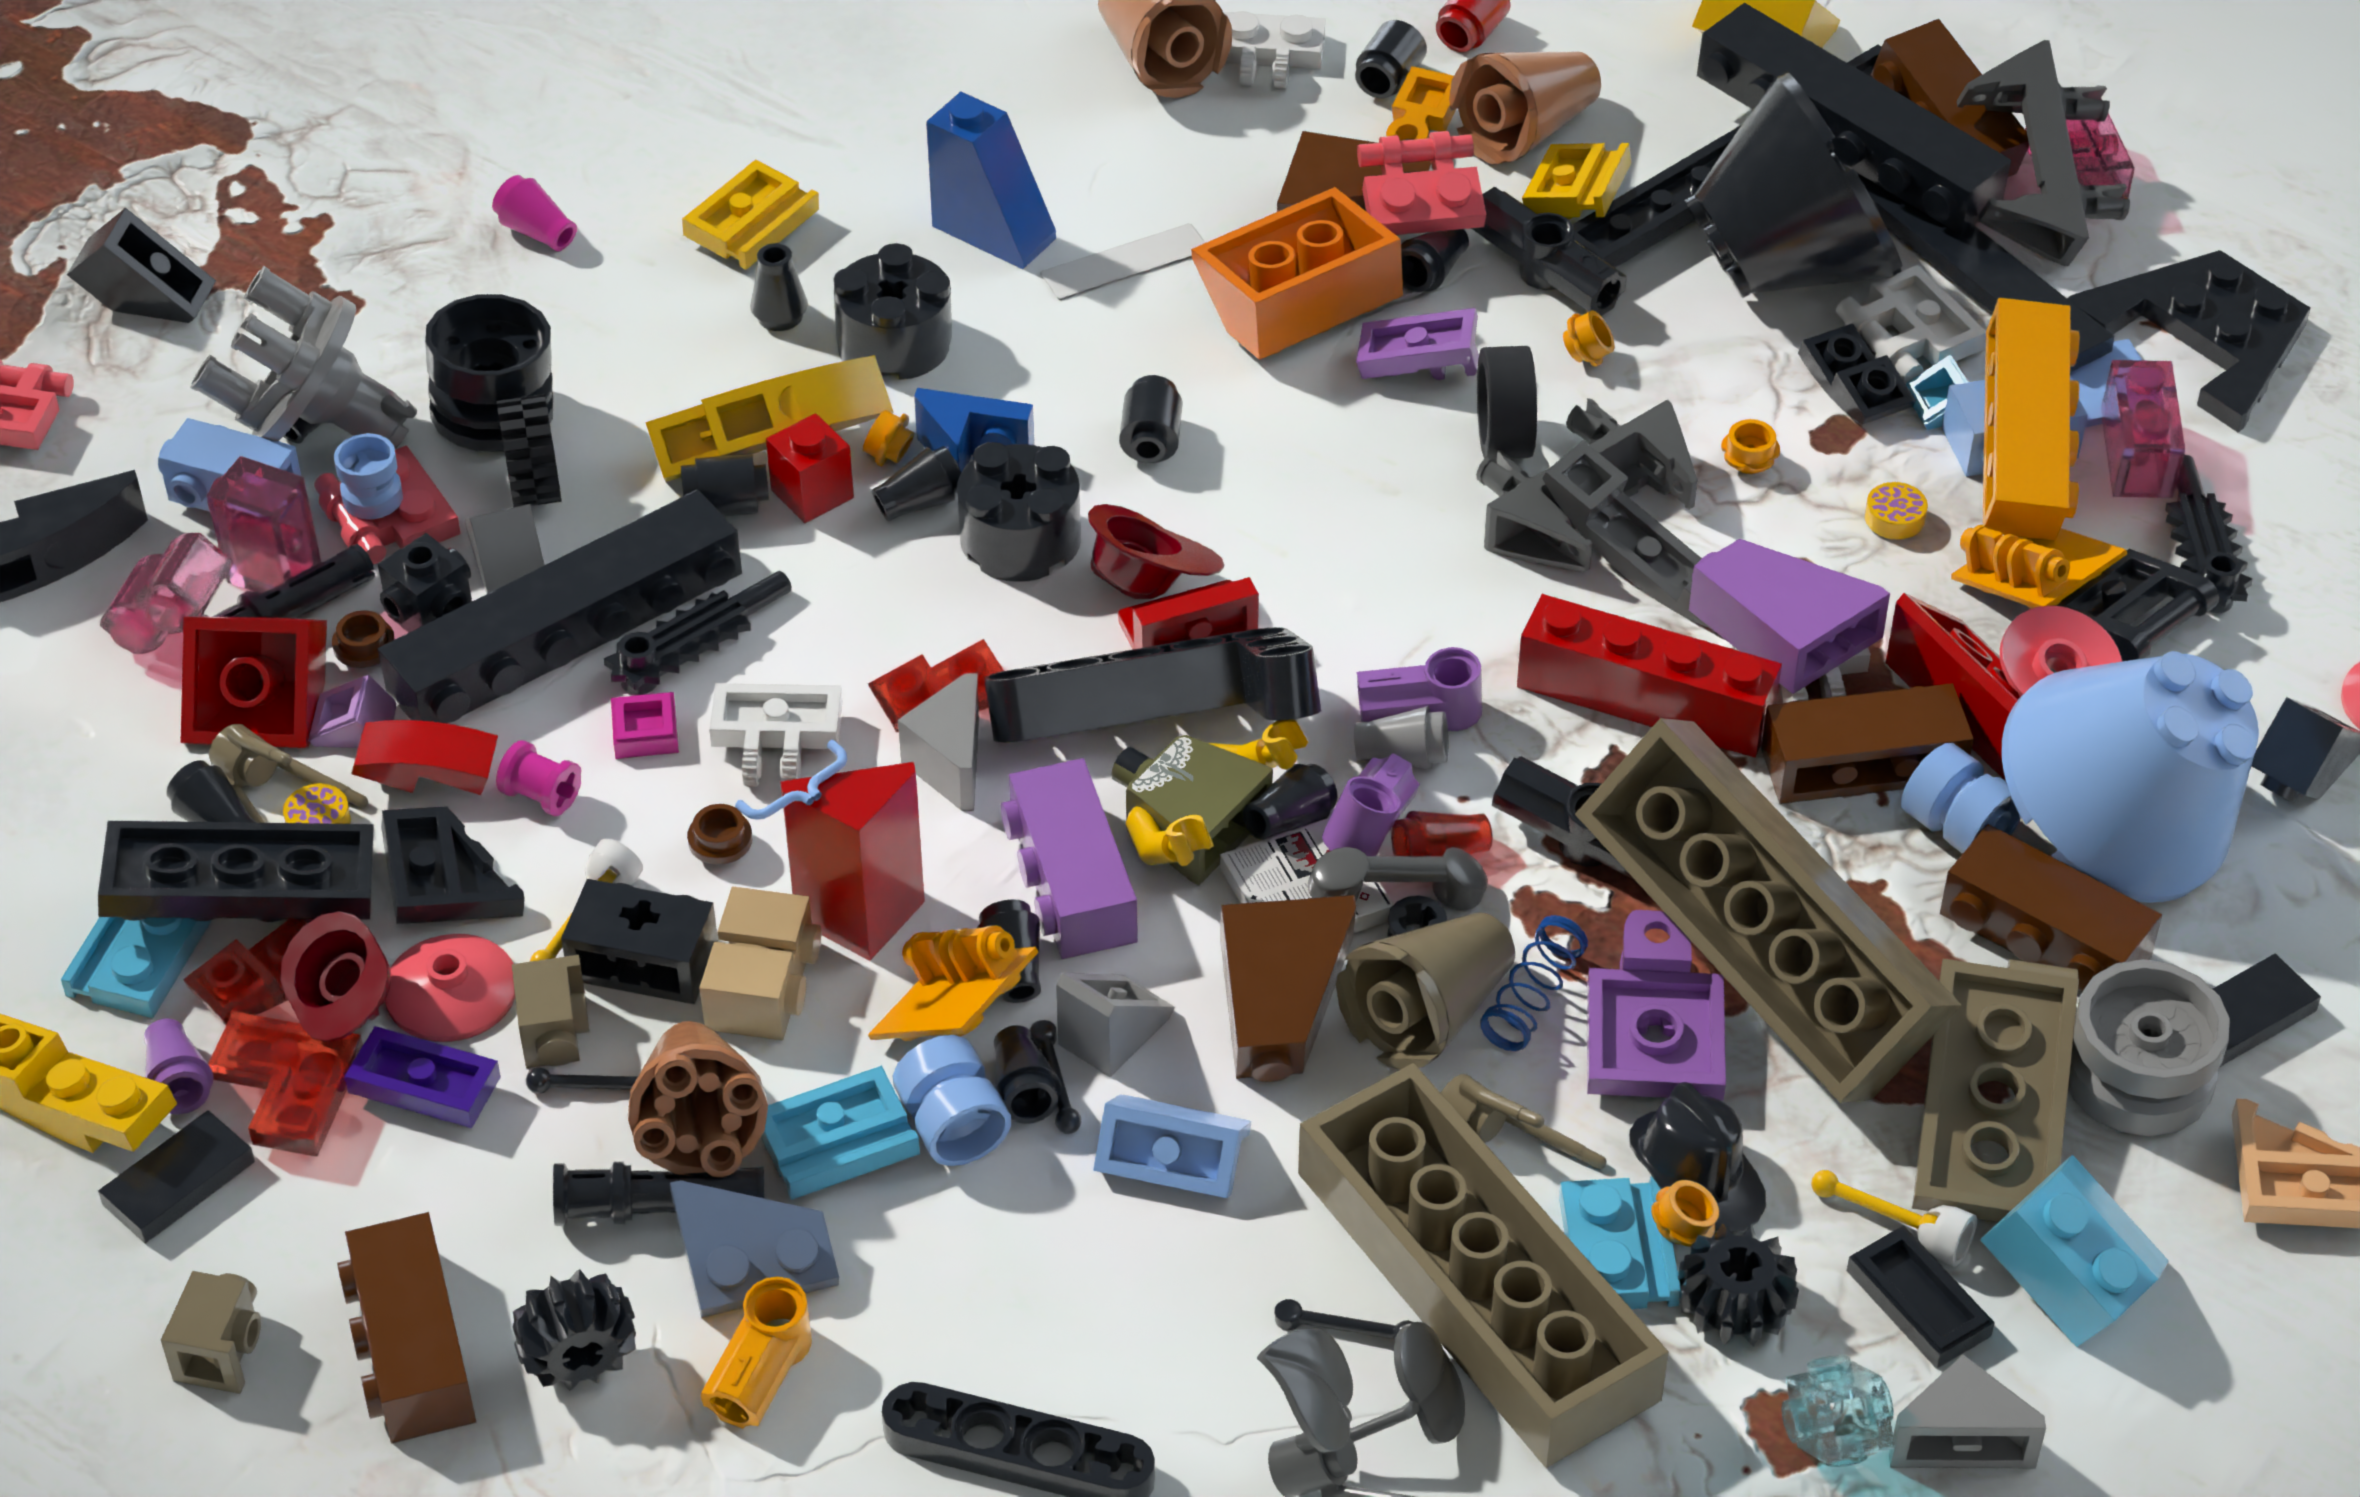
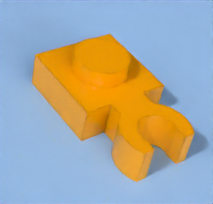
M1411 66L1392 104L1393 122L1388 126L1386 136L1398 135L1399 140L1403 141L1406 139L1429 138V130L1446 131L1456 109L1451 111L1449 101L1451 83L1454 76Z

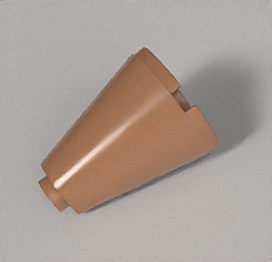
M1098 0L1099 12L1134 73L1145 87L1157 95L1180 98L1195 94L1204 88L1200 83L1212 71L1218 74L1224 67L1232 46V25L1228 16L1223 13V10L1215 0Z
M1579 51L1479 54L1460 64L1452 78L1449 96L1451 111L1458 109L1463 124L1462 127L1456 129L1459 135L1472 136L1473 154L1485 162L1500 164L1516 161L1593 104L1600 95L1601 76L1595 62L1587 54Z

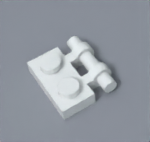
M1919 265L1905 269L1893 277L1883 278L1871 283L1869 304L1861 306L1853 297H1846L1836 308V313L1845 322V326L1854 324L1865 343L1876 353L1875 359L1887 355L1905 383L1923 372V367L1915 358L1924 356L1932 365H1935L1950 354L1955 361H1958L1985 348L1986 330ZM1893 325L1901 334L1892 337L1884 328Z

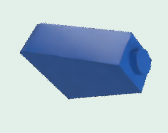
M960 91L926 121L932 227L1020 269H1024L1056 240V228L1007 112Z

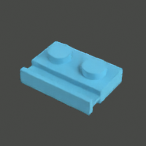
M99 917L61 978L65 996L75 998L77 994L90 996L92 1003L154 1018L212 920L195 921L189 918H146L131 921L121 917Z
M882 1065L768 1105L765 1131L761 1136L779 1176L784 1179L791 1200L920 1154L919 1137L915 1130L912 1131L908 1123L907 1114Z
M1650 1176L1649 1183L1630 1184V1178L1560 1182L1559 1203L1564 1233L1631 1309L1647 1308L1648 1302L1667 1301L1668 1307L1679 1306L1680 1282L1678 1280L1673 1243L1661 1235L1651 1213L1653 1203L1657 1202L1656 1194L1661 1190L1653 1177Z

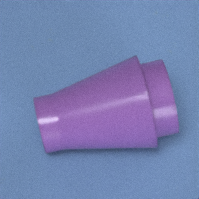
M165 1018L153 1022L144 1033L146 1045L145 1078L169 1086L177 1102V1105L169 1114L180 1115L190 1113L201 1107L207 1100L213 1084V1072L187 1037L184 1027L179 1021Z

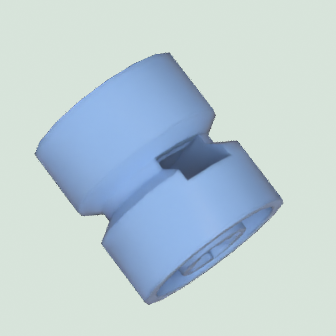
M1945 743L1937 747L1923 759L1912 773L1901 797V808L1932 832L1943 830V839L1962 854L1987 824L2012 835L2021 820L2006 781L2001 777H1992L1989 774L1984 775L1982 764L1954 743Z
M957 1035L932 1038L908 1051L898 1062L892 1075L893 1086L905 1109L915 1120L916 1129L930 1156L937 1163L947 1166L968 1164L981 1159L996 1149L1006 1138L1011 1127V1114L996 1087L986 1079L985 1067L974 1047L966 1038Z

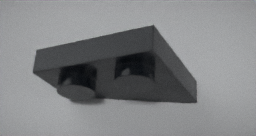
M448 806L382 810L381 830L396 924L523 916L525 901L523 890L517 884L508 887L493 870L494 858L480 842L471 839L466 834L465 825Z

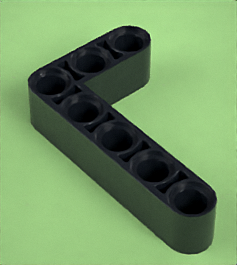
M1284 627L1258 628L993 673L984 678L993 741L1002 743L1026 741L1245 703L1267 720L1299 719L1321 712L1313 646Z

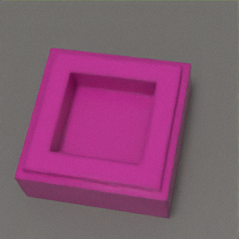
M674 692L611 698L615 759L679 753Z

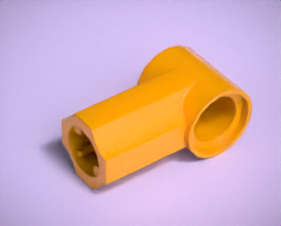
M778 1276L764 1278L748 1290L743 1301L744 1317L701 1392L703 1406L712 1410L721 1421L741 1429L750 1425L759 1426L790 1367L803 1360L812 1344L806 1294L799 1284L789 1278ZM776 1319L790 1320V1322L782 1326L773 1327L765 1325Z

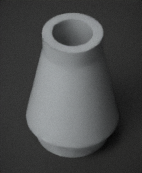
M1429 706L1369 722H1356L1354 727V745L1357 760L1382 759L1394 753L1412 763V767L1432 769L1433 763L1447 762L1449 740L1445 712H1430Z

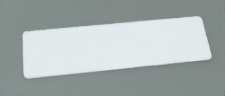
M1187 223L1042 270L1040 274L1055 296L1061 299L1192 256V248L1206 242L1195 227Z

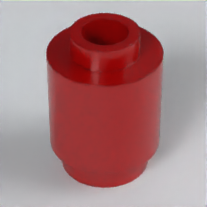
M1448 0L1438 13L1436 33L1444 45L1456 52H1467L1471 48H1477L1482 45L1507 16L1511 8L1510 0Z

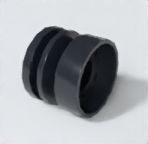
M477 294L454 300L436 311L426 325L425 347L427 372L429 374L430 419L440 435L457 446L471 450L504 451L496 401L545 394L549 422L551 423L553 420L551 326L540 310L525 300L503 294Z

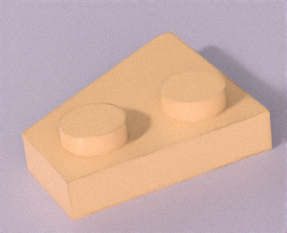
M2236 1098L2232 1112V1123L2244 1222L2360 1228V1147L2351 1143L2343 1144L2336 1142L2328 1137L2325 1132L2300 1121L2293 1131L2256 1115L2259 1104L2248 1099Z

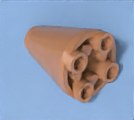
M686 1021L678 1023L664 1032L630 1090L627 1116L636 1150L642 1157L649 1159L653 1164L679 1175L707 1172L714 1177H724L738 1170L742 1159L753 1151L764 1133L768 1103L761 1078L749 1063L711 1028L701 1023Z

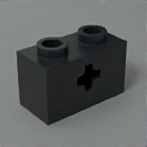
M587 879L561 937L564 957L579 955L584 984L695 1005L713 943L718 942L714 903L699 900L689 895H672L635 888L625 883L613 884Z

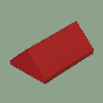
M1903 593L1895 604L1885 663L1910 688L1953 683L1974 738L1972 749L2002 779L2006 780L2002 763V737L2009 713L2020 697L2018 692L2005 678L2000 663V656L1963 620Z
M914 762L835 773L818 785L817 788L822 795L818 800H814L811 805H807L802 801H794L783 808L792 894L809 896L812 924L821 926L822 936L869 961L874 958L925 902L917 780ZM812 777L780 781L782 796L792 791L808 793L807 785Z

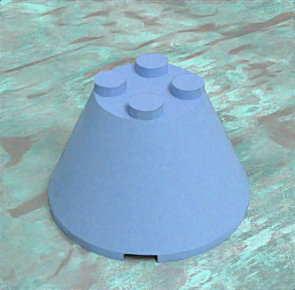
M2176 651L2165 653L2163 656L2062 670L2046 676L2030 687L2019 698L2009 713L2002 737L2003 770L2011 798L2025 824L2034 820L2043 834L2058 849L2051 855L2053 858L2138 902H2166L2186 896L2215 875L2222 866L2232 842L2259 736L2257 717L2250 702L2253 696L2252 686L2248 679L2237 670H2223L2204 658Z

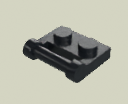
M2129 548L2126 556L2104 570L2101 575L2091 579L2065 597L2056 606L2081 612L2101 625L2117 645L2123 662L2148 658L2151 654V647L2192 616L2200 617L2213 609L2219 603V594L2215 585L2206 577ZM2166 597L2174 598L2137 627L2130 625Z

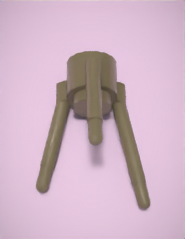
M233 724L223 729L213 740L210 747L209 759L211 764L222 768L247 812L257 823L265 822L242 788L244 786L258 787L265 784L273 776L276 766L311 784L322 783L335 786L345 794L348 802L360 808L368 805V798L293 759L289 754L270 745L242 724Z
M1460 1074L1454 1077L1440 1092L1484 1143L1492 1140L1499 1133L1504 1123L1507 1122L1595 1168L1602 1169L1606 1166L1607 1161L1604 1156L1544 1125L1545 1120L1543 1116L1492 1092L1468 1074Z

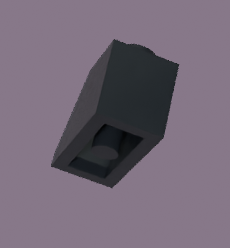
M126 207L87 239L67 273V276L111 311L190 323L196 318L216 282L214 278Z
M2286 697L2259 744L2251 767L2265 774L2260 783L2261 786L2295 803L2299 794L2319 800L2360 754V731L2316 707Z

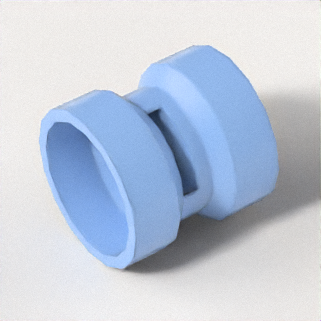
M370 433L355 435L344 440L334 453L337 476L342 481L340 490L344 508L349 514L368 520L382 518L393 513L403 500L400 476L396 473L398 467L394 445L389 439Z

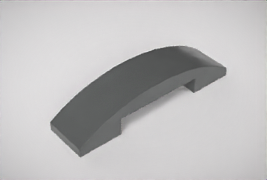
M1584 440L1545 471L1542 479L1560 508L1586 540L1589 539L1593 543L1592 546L1615 569L1659 603L1698 624L1710 628L1689 611L1692 573L1694 566L1702 558L1623 493L1629 477Z

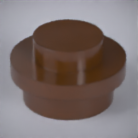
M360 610L349 613L338 622L336 631L333 634L332 648L334 655L341 663L349 667L367 668L380 664L377 648L395 640L394 631L385 622L383 617L376 612Z
M712 804L704 807L695 815L687 832V840L691 853L697 859L705 863L721 865L734 862L743 857L752 845L753 835L749 821L737 808L728 804Z

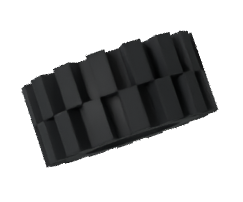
M545 394L496 401L513 508L528 504L535 506L562 502Z

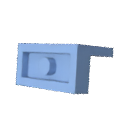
M1120 1094L1105 1103L1093 1171L1228 1198L1232 1195L1241 1141L1249 1136L1252 1121Z

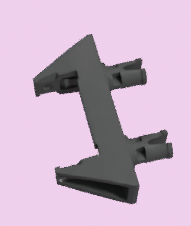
M2043 40L1970 81L1956 102L1957 107L1961 108L1964 105L1985 106L1987 111L2022 113L2024 115L2037 186L2041 189V194L2023 195L2016 200H1996V198H1990L1978 215L1979 222L2062 266H2069L2089 239L2085 218L2124 220L2129 213L2130 199H2119L2127 189L2126 184L2082 186L2078 181L2066 120L2104 122L2109 113L2110 101L2100 100L2107 90L2106 86L2103 85L2095 87H2061L2057 79L2050 40Z
M1587 398L1586 411L1578 405L1571 410L1566 421L1567 428L1572 433L1580 436L1629 477L1623 489L1624 494L1631 497L1638 493L1640 488L1648 484L1663 495L1670 493L1684 503L1685 508L1688 510L1695 507L1698 480L1680 424L1669 400L1663 401L1623 425H1619L1612 416L1590 398ZM1502 450L1497 451V463L1485 457L1478 467L1477 480L1489 487L1499 498L1487 504L1484 548L1499 555L1527 562L1580 572L1588 571L1591 566L1593 543L1589 539H1584L1575 531L1577 528L1565 515L1542 478L1545 471L1530 477L1527 472L1513 462Z

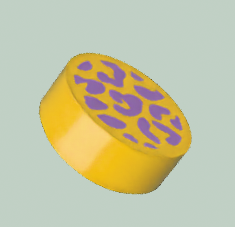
M1887 482L1880 484L1868 494L1865 509L1866 524L1873 532L1885 538L1898 540L1913 537L1925 525L1928 508L1927 499L1920 490L1906 483Z
M317 783L303 786L294 791L287 798L283 806L285 823L351 824V815L345 794L339 788L329 784Z

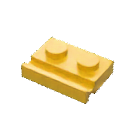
M1605 143L1550 144L1522 196L1523 204L1537 214L1555 213L1566 217L1568 220L1573 217H1580L1583 210H1595L1596 217H1605L1632 163L1629 143H1621L1616 151H1606Z
M755 159L682 218L683 236L725 259L733 256L739 260L740 267L747 270L757 262V253L760 248L768 244L780 243L819 210V193L813 189L808 193L799 189L798 181Z

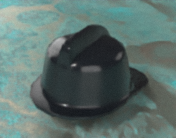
M1682 1082L1674 1087L1669 1098L1660 1104L1657 1111L1649 1112L1636 1119L1629 1130L1630 1148L1637 1159L1649 1171L1660 1189L1670 1187L1680 1180H1689L1702 1185L1713 1195L1719 1207V1217L1715 1222V1231L1719 1230L1722 1223L1731 1232L1745 1231L1751 1224L1753 1226L1758 1223L1766 1208V1190L1758 1173L1743 1153L1742 1123L1730 1106L1719 1099L1706 1094H1700L1690 1083Z

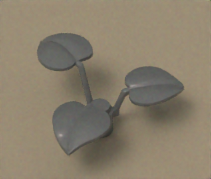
M1417 1321L1405 1325L1398 1332L1394 1343L1396 1374L1409 1401L1401 1408L1353 1428H1350L1352 1414L1347 1407L1353 1395L1351 1371L1340 1346L1329 1333L1318 1328L1293 1331L1276 1339L1257 1356V1360L1265 1366L1280 1385L1293 1415L1304 1432L1276 1440L1269 1448L1268 1465L1271 1478L1277 1490L1285 1497H1296L1321 1490L1322 1497H1416L1343 1486L1348 1475L1353 1474L1357 1469L1358 1458L1354 1442L1406 1421L1417 1414L1421 1428L1428 1441L1432 1444H1443L1455 1439L1464 1423L1465 1398L1459 1375L1449 1356L1443 1350L1435 1331L1423 1322Z

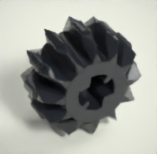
M1723 1223L1715 1233L1714 1239L1701 1235L1697 1236L1696 1241L1691 1245L1690 1255L1684 1256V1261L1680 1262L1678 1271L1681 1312L1695 1315L1694 1324L1696 1325L1697 1334L1715 1328L1719 1330L1724 1346L1733 1338V1335H1742L1753 1347L1758 1339L1761 1338L1762 1331L1775 1335L1779 1334L1780 1329L1785 1325L1786 1316L1790 1315L1792 1309L1796 1308L1799 1289L1796 1287L1797 1281H1795L1797 1275L1795 1257L1781 1255L1782 1247L1780 1246L1778 1236L1759 1241L1756 1239V1233L1752 1224L1742 1235H1734Z
M579 1269L570 1279L559 1281L550 1275V1282L547 1288L544 1290H527L526 1304L513 1311L514 1323L512 1328L516 1338L514 1346L519 1362L524 1364L528 1374H534L538 1377L543 1387L552 1386L562 1381L570 1391L579 1381L587 1379L598 1384L601 1373L606 1370L618 1371L623 1369V1356L636 1349V1331L633 1322L635 1314L631 1302L624 1295L622 1287H616L612 1284L606 1273L588 1279Z

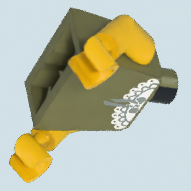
M1295 719L1275 721L1266 728L1261 739L1243 745L1206 743L1188 735L1177 736L1154 759L1133 747L1124 749L1114 762L1111 777L1114 781L1127 788L1125 826L1140 859L1147 865L1169 863L1188 880L1200 886L1220 865V854L1236 849L1250 835L1243 821V809L1246 805L1255 801L1273 784L1272 768H1275L1277 765L1285 770L1291 768L1297 761V754L1294 750L1305 748L1309 743Z

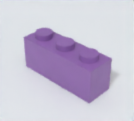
M1084 758L1009 774L1010 801L1001 803L1002 821L1007 838L1009 840L1019 839L1022 849L1017 851V857L1025 887L1036 886L1039 897L1034 899L1036 915L1040 919L1041 934L1043 936L1053 934L1061 959L1137 943V898Z

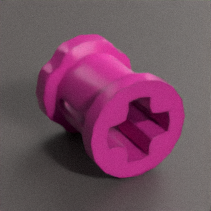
M519 740L512 744L504 754L497 770L496 786L499 792L504 795L516 796L517 794H522L540 802L545 813L551 816H561L565 810L571 807L578 795L581 786L582 770L573 761L564 760L558 763L539 755L532 743Z

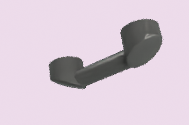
M1342 847L1325 853L1317 860L1309 877L1307 887L1312 898L1355 895V901H1357L1364 882H1433V892L1441 903L1452 909L1469 910L1481 902L1488 885V879L1483 867L1472 855L1454 847L1447 849L1443 856H1366L1359 849Z

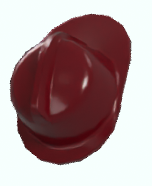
M1101 504L1094 505L1088 512L1089 523L1097 533L1090 562L1091 570L1109 585L1134 599H1153L1165 594L1181 574L1209 576L1220 573L1225 566L1222 557L1212 549L1169 531L1133 510L1122 506Z
M338 911L320 915L307 923L290 941L282 959L280 981L285 996L290 1002L302 1028L314 1040L331 1042L346 1038L361 1028L369 1019L372 1021L380 1015L379 1007L384 1003L390 990L391 970L386 956L369 927L357 916Z

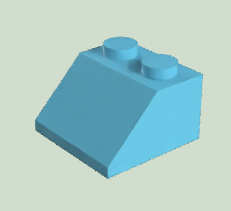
M2074 1155L2065 1160L1980 1239L2076 1347L2117 1320L2160 1278L2169 1262L2164 1254Z

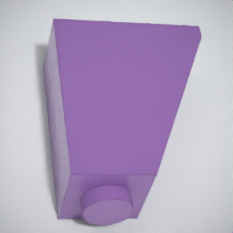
M1739 538L1720 551L1705 555L1694 566L1689 611L1737 650L1782 663L1779 683L1794 694L1884 637L1890 593L1882 586Z

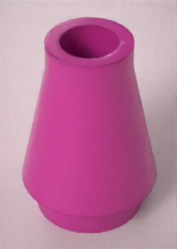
M520 175L512 176L499 187L493 198L492 209L498 215L501 225L540 241L557 252L565 249L576 235L577 225L567 218L534 178L525 179Z

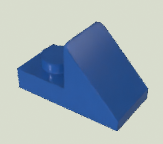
M923 388L916 389L914 402L917 440L924 448L929 447L932 451L945 446L954 457L961 472L969 463L975 449L984 443L998 442L1003 445H1035L1033 404Z

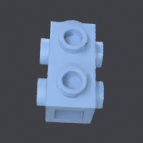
M187 418L173 438L168 439L163 444L158 457V468L163 475L169 501L179 503L185 507L198 508L232 517L241 522H250L277 529L304 491L295 446L232 430L221 425H213Z

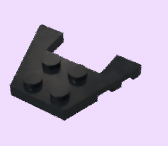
M2221 250L2076 293L2067 298L2113 335L2138 317L2143 316L2226 370L2200 389L2197 406L2237 433L2246 426L2253 407L2257 402L2260 403L2276 369L2281 368L2304 330L2311 307Z

